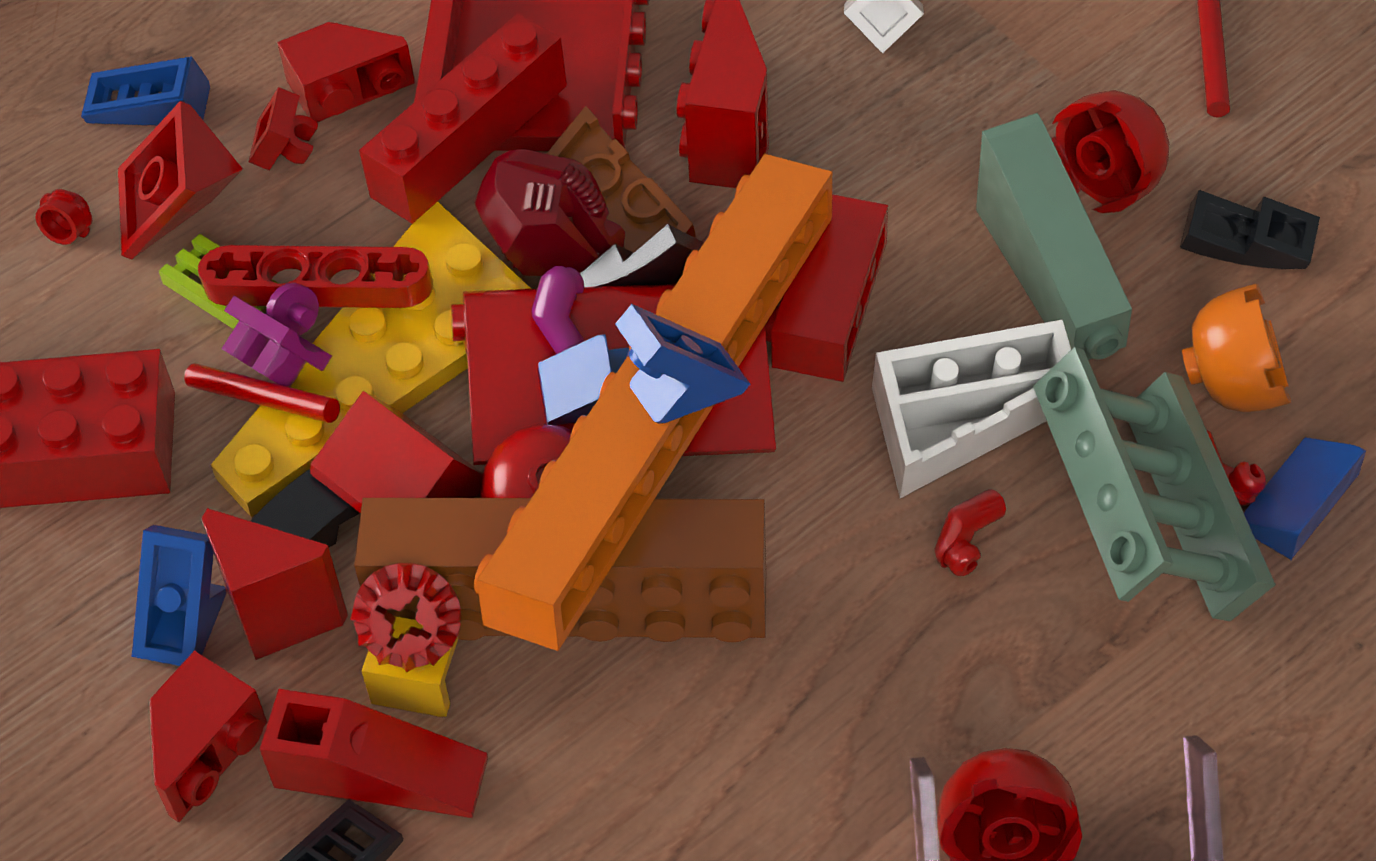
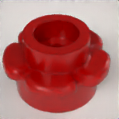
M55 189L52 193L44 194L35 216L36 223L41 232L51 241L62 245L71 244L78 236L85 238L90 233L89 226L93 222L90 208L84 198L75 192L64 189Z

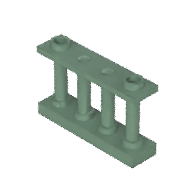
M1074 347L1033 386L1119 600L1129 602L1163 573L1196 580L1211 617L1232 621L1276 585L1182 376L1164 372L1138 397L1113 392L1099 387L1084 349ZM1113 418L1129 422L1137 443L1121 439ZM1135 470L1151 473L1160 496L1143 491ZM1157 523L1174 527L1183 550L1166 546Z

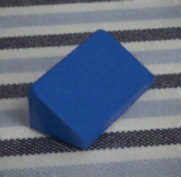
M1305 437L1267 483L1265 488L1258 494L1255 501L1244 512L1255 539L1292 560L1357 478L1366 450L1356 445Z

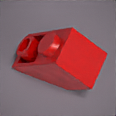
M327 22L277 42L286 81L293 93L300 95L299 103L306 115L316 122L342 114L347 110L394 93L415 83L408 43L402 36Z
M195 650L149 699L154 785L168 815L177 822H180L193 806H200L209 799L217 787L219 777L238 755H245L253 749L262 735L264 726L268 723L256 690Z

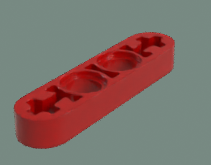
M228 245L209 251L198 264V275L208 299L215 304L224 306L229 304L233 296L251 306H267L271 295L277 288L286 284L274 283L271 280L278 272L285 269L301 271L295 280L288 283H299L311 289L317 296L319 307L407 308L422 303L430 296L433 290V278L428 259L423 252L409 247ZM351 269L360 272L356 279L346 284H335L330 281L336 273L343 270Z

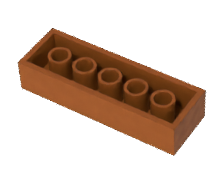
M363 498L354 563L360 587L372 573L385 566L396 563L420 564L439 573L454 589L460 603L462 615L458 634L459 640L472 641L484 636H512L483 626L479 594L475 593L474 579L482 559L487 554H494L506 537L514 512L520 506L526 507L531 498ZM654 499L568 637H584L585 639L598 642L609 641L615 637H649L660 642H672L682 637L716 638L724 642H741L748 638H766L767 566L764 499ZM414 596L411 603H406L401 611L389 608L387 612L393 616L415 620L418 611L416 606L421 598Z

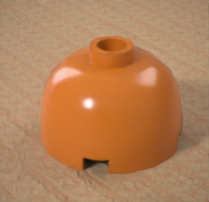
M1258 284L1231 290L1213 298L1198 312L1192 325L1193 346L1182 349L1183 360L1191 385L1204 383L1212 400L1229 410L1253 412L1291 403V398L1285 390V387L1289 386L1271 320H1264L1260 305L1265 304Z

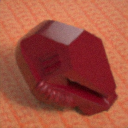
M526 149L507 151L494 159L481 182L474 203L483 224L499 246L502 254L505 255L508 261H511L513 268L516 267L523 276H543L555 266L571 267L581 273L614 244L624 248L625 231L617 223L606 219L609 214L606 202L592 173L583 164L574 159Z

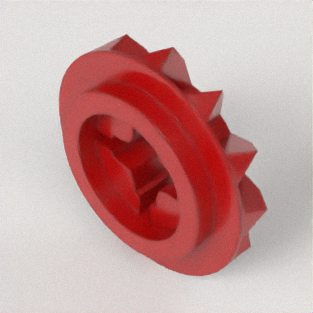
M396 563L378 569L363 582L356 593L350 620L354 622L358 635V646L366 647L376 657L379 665L391 664L399 666L407 673L416 667L427 664L434 666L453 647L460 631L462 615L460 603L454 589L439 573L420 564ZM418 596L421 599L416 606L418 611L415 620L423 625V628L420 630L411 626L406 630L405 634L401 633L398 639L393 637L392 635L395 631L393 626L396 618L387 612L388 609L392 608L401 611L406 603L410 604L413 597Z

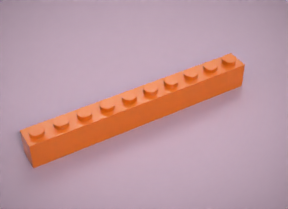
M764 154L752 173L744 175L740 179L735 198L727 210L719 212L715 216L710 228L709 237L700 250H693L690 253L684 266L683 275L673 290L667 289L662 294L657 306L656 315L721 343L735 364L739 366L832 219V171ZM627 356L617 373L610 372L603 382L599 399L587 416L582 415L577 419L571 432L569 444L557 461L551 460L544 468L539 488L527 506H520L514 512L508 526L507 535L494 554H487L479 564L474 579V590L476 594H479L483 626L559 651L714 405L667 423L659 424L652 420L630 388V381L639 368L631 361L629 356Z

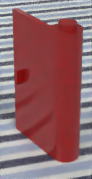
M676 284L584 287L583 293H576L577 296L573 302L569 318L585 341L594 336L606 334L608 350L629 348L630 345L615 323L631 304L656 314L662 294L667 289L673 290ZM537 289L463 291V304H451L452 340L464 341L465 353H467L473 465H486L495 447L515 431L537 424L547 425L538 363L556 355V353L532 317L531 310ZM765 325L738 366L749 381V387L741 395L714 404L682 456L775 452L776 440ZM575 423L562 424L557 426H564L572 430Z

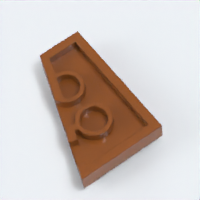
M586 106L546 153L574 159L583 164L592 173L609 211L606 219L617 223L625 231V249L634 253L667 224L694 238L696 237L693 223L652 178H647L631 161L626 149L616 139H611L599 125L596 116Z

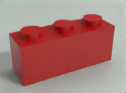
M832 194L831 221L786 290L780 306H776L765 324L766 341L772 342V368L844 382L887 245L888 205Z

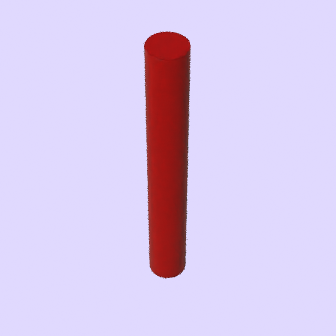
M1197 0L1207 113L1212 117H1223L1230 112L1221 4L1220 0Z
M196 363L188 366L185 372L184 379L186 385L199 390L327 423H333L340 413V404L335 398Z

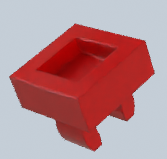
M280 87L277 88L258 119L249 163L270 171L280 154L296 164H304L314 146L300 141L297 137L310 141L318 128V123L308 116L296 115L300 95Z

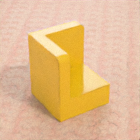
M394 616L396 618L393 626L395 631L392 636L398 639L400 634H405L409 627L412 626L421 630L423 625L414 619ZM458 637L453 647L434 666L427 664L416 667L407 673L399 666L391 664L379 665L376 657L368 650L361 671L371 704L446 717L450 707V700L445 678Z

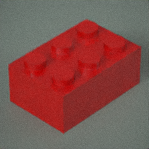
M150 349L0 362V508L169 494L171 489L175 390L161 350Z

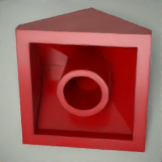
M180 101L118 168L121 256L131 260L211 203L243 170L193 107L185 102Z

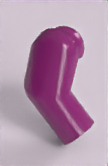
M555 266L541 277L531 310L534 321L556 354L585 341L569 318L573 302L577 296L576 293H583L584 280L581 274L571 267Z

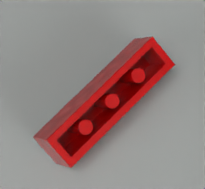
M519 13L513 16L359 149L370 198L411 224L419 219L567 86L561 37Z

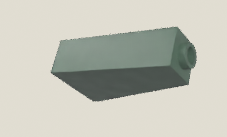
M1038 113L982 131L976 211L1044 323L1063 320L1071 350L1074 347L1084 349L1088 360L1092 358H1107L1119 349L1126 347L1132 307Z

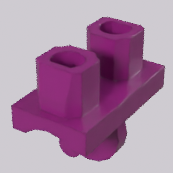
M286 283L277 288L268 301L266 314L236 296L232 297L224 310L239 320L221 349L279 385L291 387L306 362L323 371L332 355L300 337V335L306 333L314 325L319 312L317 296L304 285Z

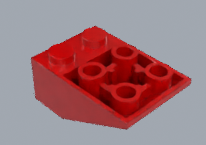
M706 0L702 15V32L705 35L703 41L694 40L690 54L689 71L690 75L693 76L690 83H681L677 98V117L684 118L686 121L681 131L679 155L680 157L688 158L689 182L737 189L740 179L744 175H750L763 155L768 154L767 67L740 0Z

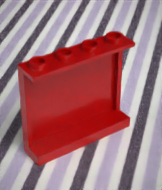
M431 0L414 102L513 16L519 13L561 37L567 86L496 150L526 149L549 151L585 106L596 116L599 125L611 139H616L625 148L627 130H636L638 123L637 95L630 94L631 87H641L642 55L641 53H635V46H645L646 13L639 12V5H649L650 0Z

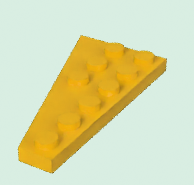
M436 202L417 219L393 246L415 248L424 253L428 259L433 278V290L430 296L422 303L407 308L342 307L312 343L332 355L323 371H320L306 362L291 388L337 399L340 404L338 418L333 423H327L260 405L212 462L211 467L216 480L250 517L256 515L279 492L310 469L312 461L362 391L404 413L468 369L464 341L452 340L451 304H463V291L531 289L439 202Z

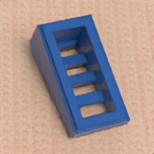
M192 56L94 72L91 74L81 117L86 123L157 126L182 101L191 105L202 120H204L210 83ZM118 91L117 99L110 101L112 92ZM135 91H139L138 97H134Z

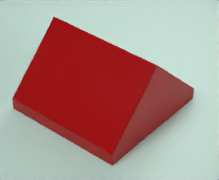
M362 391L310 465V474L359 513H361L363 498H474L481 493L482 473L402 412L365 391Z
M209 508L206 509L201 520L226 589L255 660L343 626L348 612L328 545Z

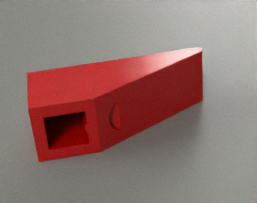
M278 689L260 746V752L274 788L473 818L488 761L487 752L346 698Z

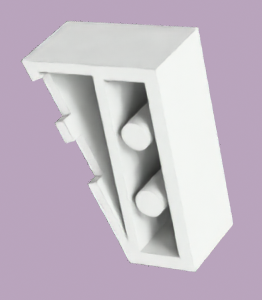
M1063 320L876 353L872 390L900 498L1047 421L1033 386L1071 351Z

